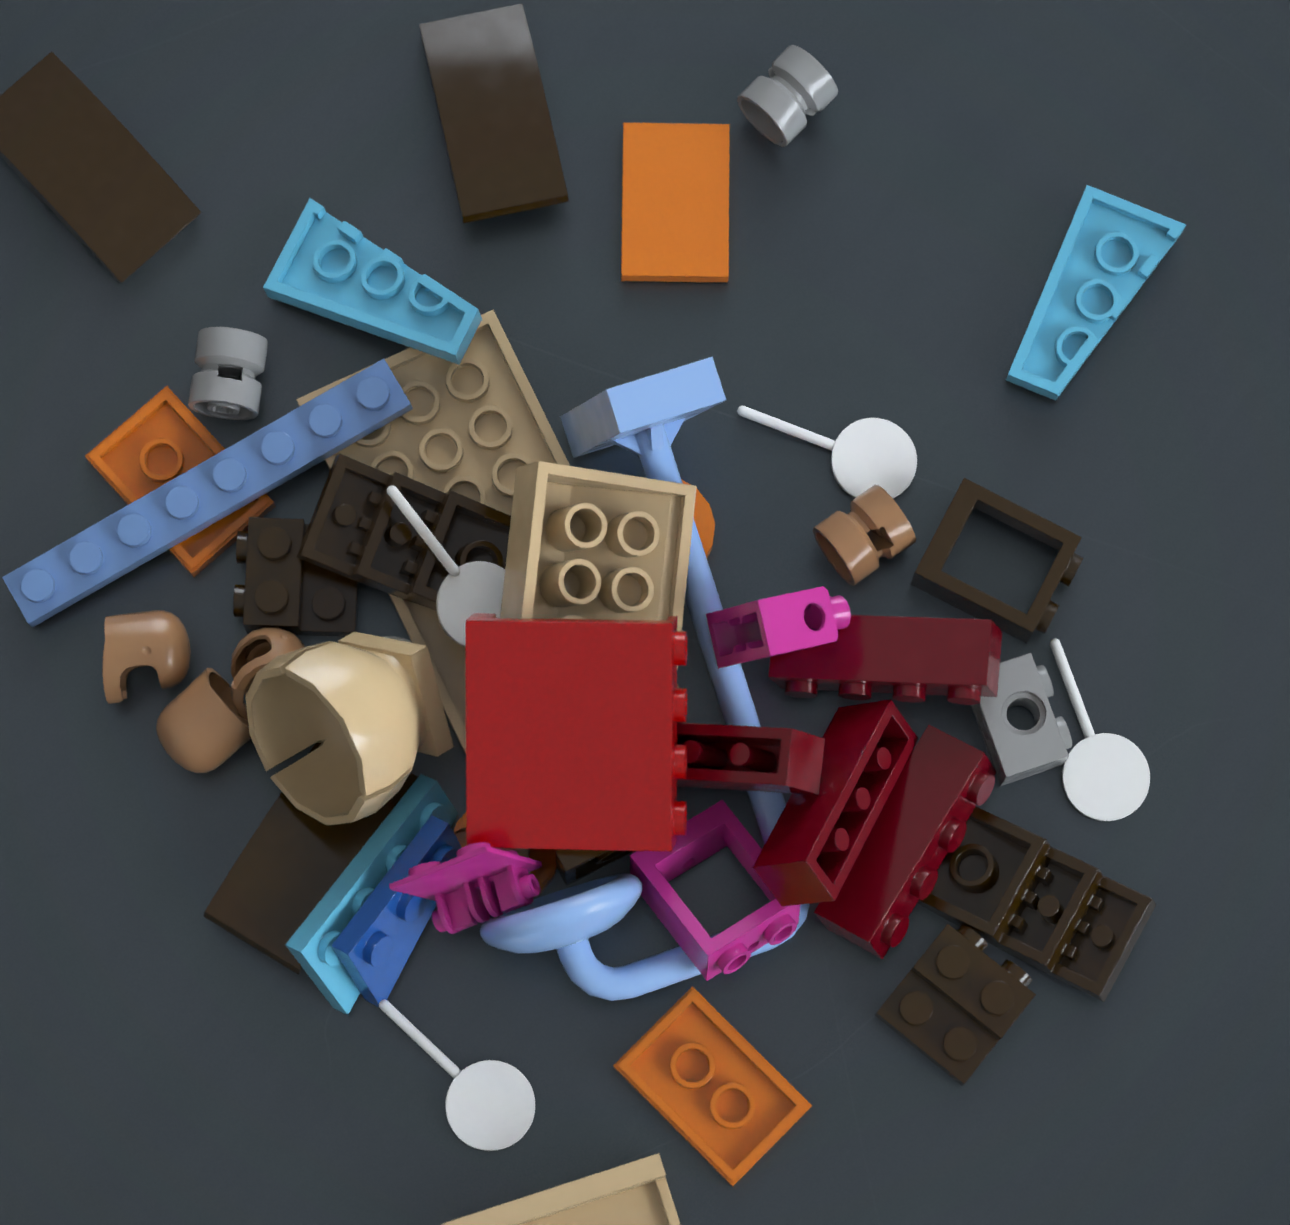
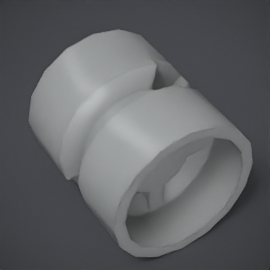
M795 45L788 46L772 62V67L768 70L770 78L758 76L737 97V103L748 121L765 138L781 147L787 146L807 126L805 114L814 116L817 112H821L838 95L835 81L822 64L810 53Z
M208 327L201 329L198 332L194 358L195 364L201 368V371L195 373L191 379L188 400L189 408L197 413L219 419L249 420L256 418L259 414L262 385L255 377L262 374L265 370L268 349L267 339L259 334L238 328Z

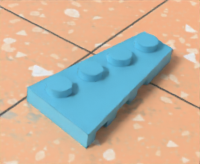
M1087 185L1006 381L1056 401L1183 233L1186 224Z
M309 198L263 286L269 298L458 365L482 320L478 308L428 275H421L404 264L402 258L387 248L381 249L363 237L360 230L346 221L340 222L328 214L322 205Z
M420 774L285 944L332 1008L346 1015L351 1011L360 991L331 945L430 816L433 815L449 823L451 827L458 815V812L437 780Z

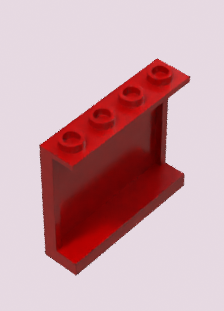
M474 613L465 620L466 846L486 842L493 848L672 852L677 841V835H686L687 803L686 801H677V779H686L687 745H677V722H686L687 688H677V666H686L688 638L687 631H677V616H668L666 620L496 618V614Z

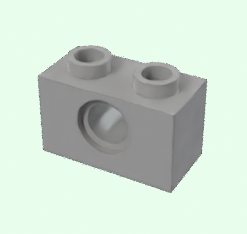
M1031 653L1001 662L997 697H981L980 704L971 705L990 760L996 770L1000 786L1062 766L1069 757L1067 749L1072 747V738L1062 716L1054 717L1048 697L1054 695L1049 674L1044 665L1036 667ZM1013 706L1027 708L1034 716V727L1029 730L1014 728L1007 719V709Z

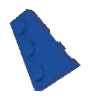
M433 815L426 821L331 945L363 998L378 1008L381 1000L388 999L436 907V901L390 890L389 884L409 877L408 870L416 865L426 862L444 863L457 858L456 852L462 848L449 823Z

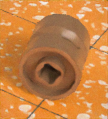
M876 484L851 501L848 514L836 511L813 527V534L820 549L837 573L852 586H855L878 569L880 557L892 560L916 542L915 533L903 511L894 499L881 486Z

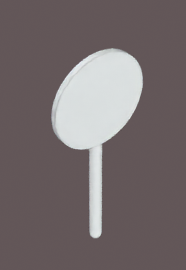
M739 406L737 409L738 415L831 450V467L834 477L840 487L853 498L858 497L876 484L881 486L894 499L909 487L915 476L917 454L914 444L908 434L891 421L881 418H865L855 421L847 426L835 441L746 406Z
M390 485L387 488V494L449 573L443 580L437 594V615L446 634L459 645L466 647L465 620L472 614H496V618H500L505 569L485 561L469 562L458 567L397 487Z
M1054 638L1050 641V647L1085 739L1081 740L1068 753L1069 757L1064 762L1062 783L1065 794L1075 809L1091 819L1098 821L1122 819L1137 810L1147 796L1150 786V770L1147 760L1142 751L1127 738L1111 733H1094L1059 639Z
M383 999L380 1001L379 1008L454 1078L446 1095L445 1110L451 1129L461 1141L479 1150L496 1151L515 1144L526 1134L535 1114V1096L529 1081L522 1072L508 1063L497 1060L476 1062L461 1070L388 1000Z

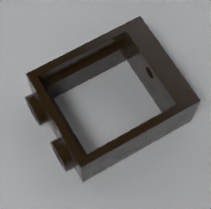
M964 478L923 555L910 584L977 619L993 620L1001 631L1027 644L1034 630L1043 634L1047 631L1059 607V604L1050 600L1058 583L1060 582L1069 587L1084 558L1074 553L1082 537ZM974 508L1059 550L1027 614L942 571Z

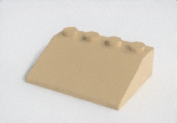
M542 461L516 467L500 618L666 620L668 616H677V631H682L697 486Z

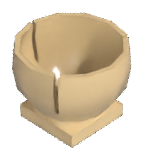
M352 632L338 640V643L327 641L275 657L257 672L245 696L249 734L266 772L311 745L321 743L319 748L270 778L297 809L327 826L352 823L376 813L400 791L412 771L417 752L438 757L454 747L429 651L425 645Z

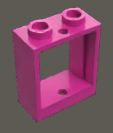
M723 799L687 821L686 835H677V841L672 852L637 851L630 855V874H633L642 882V898L706 981L721 972L724 974L735 972L749 960L751 953L767 943L777 945L786 940L797 928L800 914V905L781 906L753 869V865L762 849ZM727 846L771 902L711 938L668 882Z

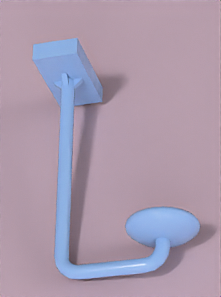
M713 357L606 389L560 416L573 458L618 445L639 456L646 478L682 483L671 449V444L684 421L726 401ZM693 517L685 600L726 725L761 727L741 664L719 669L717 666L706 614L722 610L723 607ZM747 791L765 845L786 806L783 793ZM633 874L611 875L533 899L530 905L508 913L504 912L499 917L491 916L488 921L482 923L480 928V935L483 941L500 950L512 953H539L556 949L560 962L570 980L588 995L608 1001L635 998L701 975L680 946L619 967L604 965L596 959L588 938L608 930L623 919L642 893V882ZM810 903L800 904L799 924L786 940L777 945L767 943L751 953L750 957L772 950L791 939L806 920ZM719 933L710 935V937L713 938L714 936L718 935Z

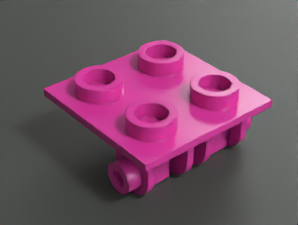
M480 842L460 848L456 852L457 858L444 863L426 862L416 865L408 870L409 877L389 884L390 890L436 901L438 910L432 913L435 928L439 932L447 931L450 934H455L477 925V922L483 923L488 921L490 915L499 917L504 912L508 913L532 904L534 897L540 894V885L537 878L528 872L541 868L542 863L538 860L520 856L517 851H503L491 847L489 843Z

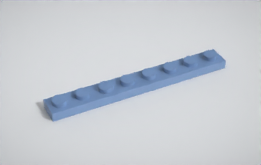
M383 358L2 578L27 623L33 628L413 409L412 405Z

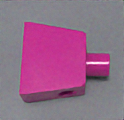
M825 586L764 598L706 614L719 669L836 642L838 639L837 630L849 626L851 613L844 597L840 595L830 597L828 590Z

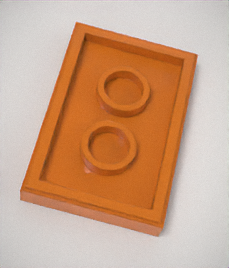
M623 123L621 281L728 283L730 124Z
M166 386L86 454L85 458L120 498L129 505L220 453L225 448L171 389ZM264 494L170 548L169 551L194 578L237 541L238 531H248L249 517H265L276 507L275 503L267 494Z
M693 986L613 1065V1068L732 1187L812 1107Z

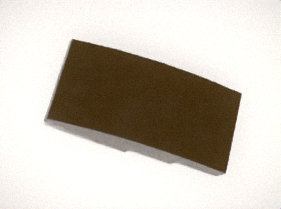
M523 3L419 24L463 224L569 202L556 139Z
M52 51L0 95V156L35 196L53 211L80 243L86 245L118 283L124 282L202 213L123 124Z
M339 454L334 459L297 554L299 559L437 611V594L443 580L449 573L387 494V488L390 485L397 487L458 567L469 562L485 561L505 569L511 516L450 490L444 493L397 472L389 475Z
M316 743L309 753L319 748L321 743ZM410 773L400 791L376 813L352 823L328 826L297 809L281 792L206 908L203 917L299 975L303 968L285 944L418 777Z
M975 807L966 822L967 829L961 844L954 852L946 854L937 869L938 878L932 892L924 900L919 899L917 903L959 927L962 924L967 925L991 945L1105 1002L1156 906L1154 900L1103 876L1099 868L1050 846L1045 838Z

